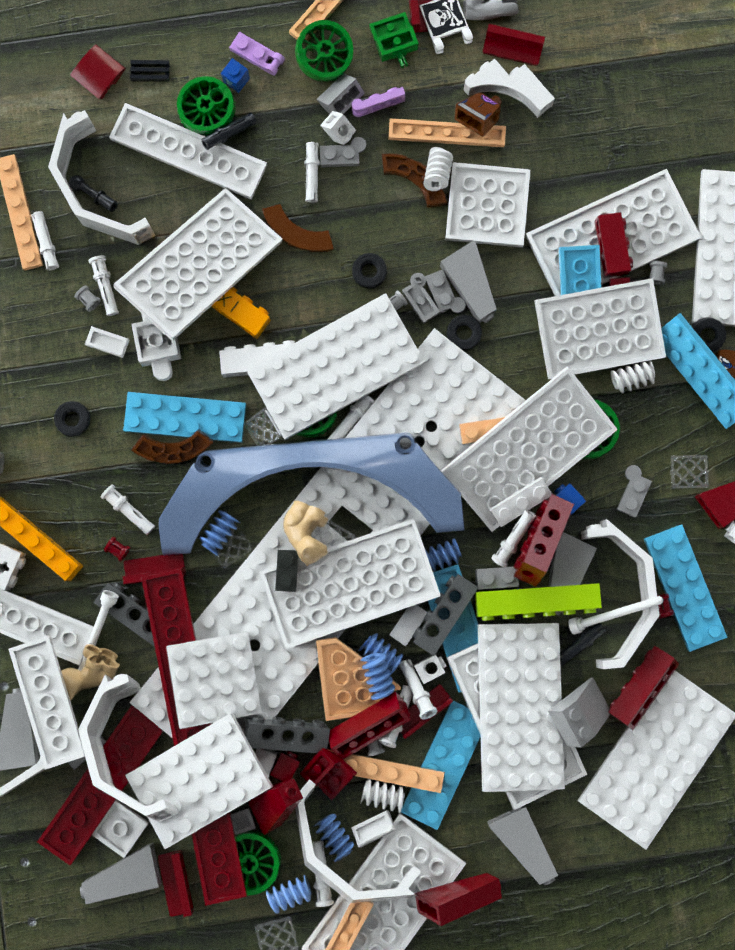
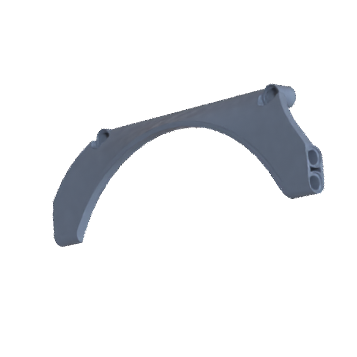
M407 432L204 451L197 457L196 463H193L159 518V533L163 555L191 553L201 529L211 515L238 490L251 482L280 471L302 467H328L356 472L392 488L417 508L437 533L464 530L461 492L440 471L418 443H415L414 436ZM402 438L410 439L411 446L403 447L400 444V440ZM203 456L210 457L211 465H206L203 462Z

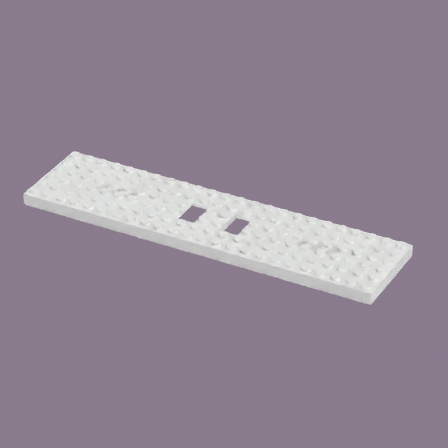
M434 328L418 348L425 363L390 382L345 438L405 432L412 434L414 438L422 437L425 444L421 448L441 471L474 444H462L459 424L504 418L526 400ZM430 421L435 422L437 425V429L434 432H429L426 429V424ZM402 438L400 444L403 447L411 446V441L408 438ZM321 467L294 500L323 510L325 512L324 516L329 519L327 523L339 508L343 506L373 530L371 533L415 519L421 536L430 525L417 508L392 488L370 477L343 469ZM292 504L193 624L196 640L248 632L250 641L256 639L260 642L259 650H251L262 713L236 718L243 733L246 718L262 716L265 719L272 720L318 664L316 640L333 637L339 638L345 630L343 629L285 649L260 571L277 566L278 550L296 551L289 542L283 528L284 517ZM327 523L324 527H316L311 537L326 545L327 548L347 542L344 537ZM158 667L130 703L172 737Z

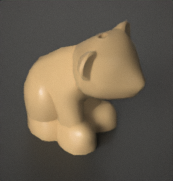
M294 501L284 517L283 528L301 561L306 566H309L327 555V546L311 537L316 527H324L329 519L324 516L325 512L300 501Z
M87 644L82 653L87 658L84 668L81 671L75 668L61 670L70 701L81 690L100 686L105 674L113 680L120 666L116 662L118 655L115 652Z

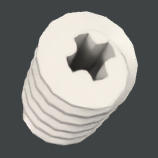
M433 147L429 152L423 185L430 191L446 188L449 183L453 155L441 147Z
M649 360L647 363L645 361L640 362V366L637 363L633 364L632 368L626 366L625 371L622 368H619L617 373L612 370V383L615 389H619L622 394L624 393V387L632 391L633 384L639 389V382H642L644 387L647 386V380L654 384V366L651 360Z
M368 779L364 785L361 803L366 799V805L369 806L374 801L375 808L378 807L379 803H382V809L384 810L389 804L390 811L393 812L397 806L398 812L401 813L405 793H403V787L401 786L395 791V785L392 784L388 790L387 783H383L380 788L379 781H375L372 786L371 779Z

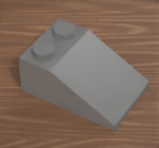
M590 678L548 710L565 744L572 747H582L599 732L610 715L608 712L610 708L594 678Z

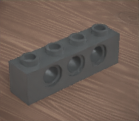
M459 574L449 578L445 585L448 587L444 594L440 592L441 596L437 597L434 602L437 604L433 611L429 609L423 618L426 621L422 628L418 626L412 635L415 638L413 643L435 656L479 588ZM452 591H457L460 594V600L456 603L452 602L449 598ZM441 608H446L449 611V617L445 620L440 619L438 616ZM430 625H435L438 628V634L434 637H430L427 633V628Z
M117 582L114 584L107 583L93 603L100 608L102 607L100 598L104 590L112 591L119 597H122L125 602L124 606L119 609L115 604L109 609L108 613L154 646L152 632L148 629L150 620L147 607L141 605V599L134 594L129 596L123 592L125 588ZM134 609H138L141 612V617L138 620L132 618Z
M262 716L246 718L244 735L252 748L318 753L322 748L327 749L330 729L323 721L314 720L312 723H307L302 719L285 721V719L280 717H273L270 720ZM265 729H271L269 735H262ZM291 730V734L288 737H282L285 731ZM311 732L307 739L302 738L304 733Z

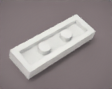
M540 477L490 508V511L502 527L522 515L525 510H530L544 499L549 498L552 493L543 478Z

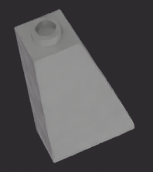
M473 240L443 259L440 267L459 296L464 299L473 317L479 323H487L494 318L493 314L496 312V306L477 245Z
M563 532L552 558L548 587L580 585L597 548ZM555 611V615L560 616L561 613L563 614V611Z
M20 688L12 689L13 693L6 694L0 730V771L34 766L40 759L39 749Z
M525 805L487 821L490 829L539 885H548L555 881V877L558 874Z
M154 842L149 843L86 879L80 887V895L82 899H85V904L158 888L162 881Z

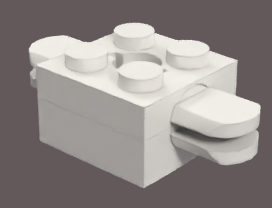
M142 314L143 322L132 324L138 361L143 367L152 365L153 375L160 381H167L173 374L171 361L181 359L178 338L176 337L173 341L170 340Z

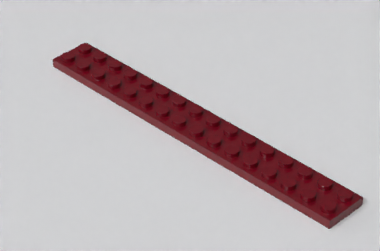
M182 569L141 577L174 746L213 724L208 723L179 729L166 646L197 641ZM230 811L192 833L205 906L247 897Z

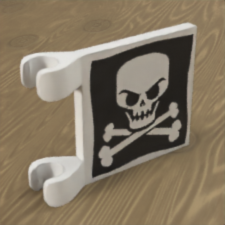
M434 0L419 5L436 54L443 53L444 45L441 38L459 32L462 33L465 44L472 43L473 35L458 0Z

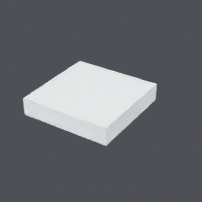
M116 800L92 836L125 858L149 822L119 800Z

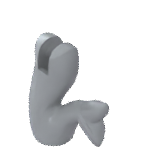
M464 0L463 14L467 20H489L503 16H513L519 12L518 5L516 4L517 0H490L486 3H483L485 0Z

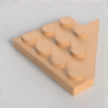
M337 637L316 640L326 721L353 717L382 700L371 699V696L376 692H369V688L373 684L368 685L366 682L371 677L364 676V673L369 671V669H362V666L367 662L360 661L363 658L361 655ZM393 680L392 684L395 686V690H401L400 685Z

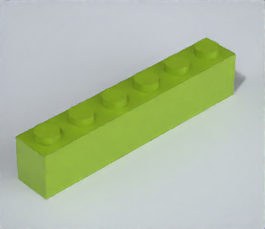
M600 583L475 592L477 617H482V621L494 620V616L502 615V619H514V614H522L523 618L535 617V613L543 612V616H555V611H563L564 615L576 614V610L583 609L584 613H596L597 608H602Z

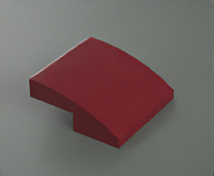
M95 44L79 61L70 76L94 96L102 100L111 85L118 82L126 68Z
M322 748L300 773L307 782L310 779L316 784L315 787L319 786L331 800L336 798L357 774L344 760L325 748Z

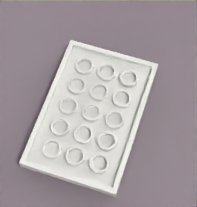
M653 278L534 300L548 379H553L566 367L573 374H580L666 357Z
M233 713L228 714L125 775L139 802L143 805L149 806L165 800L176 806L178 814L160 822L148 817L164 849L273 787Z

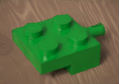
M406 12L369 24L381 61L384 62L398 58L400 67H407L408 63L405 55L418 50L419 43Z

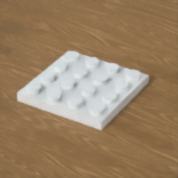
M453 162L445 240L472 242L474 240L475 243L523 248L530 170Z
M248 632L166 646L179 729L214 723L230 713H233L235 718L262 713Z

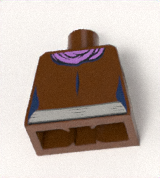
M477 93L456 104L455 120L484 137L499 120L501 99L496 95L489 98L483 93Z

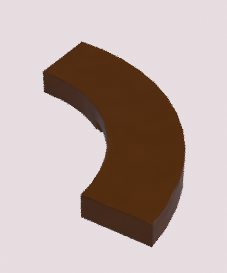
M382 154L384 175H397L413 182L422 192L427 208L447 205L443 189L430 191L424 187L423 183L427 168L425 165L404 155Z
M281 204L262 209L270 228L290 246L309 252H328L334 250L329 230L309 231L295 225L286 216Z
M200 429L191 437L175 443L159 442L143 434L131 451L153 462L174 464L197 457L208 449L214 441Z

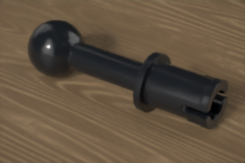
M74 175L70 178L69 185L73 190L85 192L94 198L96 205H101L110 212H114L117 209V201L107 196L105 191L97 192L86 185L84 179L79 175Z

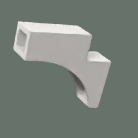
M493 59L490 63L488 61L480 67V71L475 75L472 73L465 79L464 91L468 96L481 92L506 94L526 105L537 118L552 107L555 100L525 64L520 68H514L508 74Z

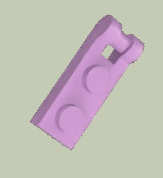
M241 32L238 33L229 47L233 53L273 76L278 72L277 68L279 65H282L285 61L284 56L275 53ZM269 59L273 60L271 64L267 63Z
M394 87L386 93L380 95L373 94L369 99L363 101L355 99L352 102V114L355 117H361L405 102V91L403 87Z

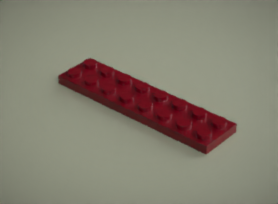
M133 705L103 746L113 784L121 791L124 790L129 782L125 775L142 764L164 732ZM87 769L37 843L71 866L117 799L95 787L92 783L89 769Z

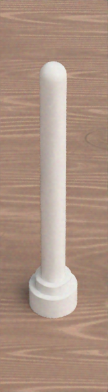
M108 590L102 592L100 598L102 607L88 644L96 646L108 611L116 604L119 597L116 593ZM84 655L78 668L80 671L86 663L87 658Z
M660 596L586 619L578 617L569 619L570 631L573 635L582 633L588 626L663 603V598Z

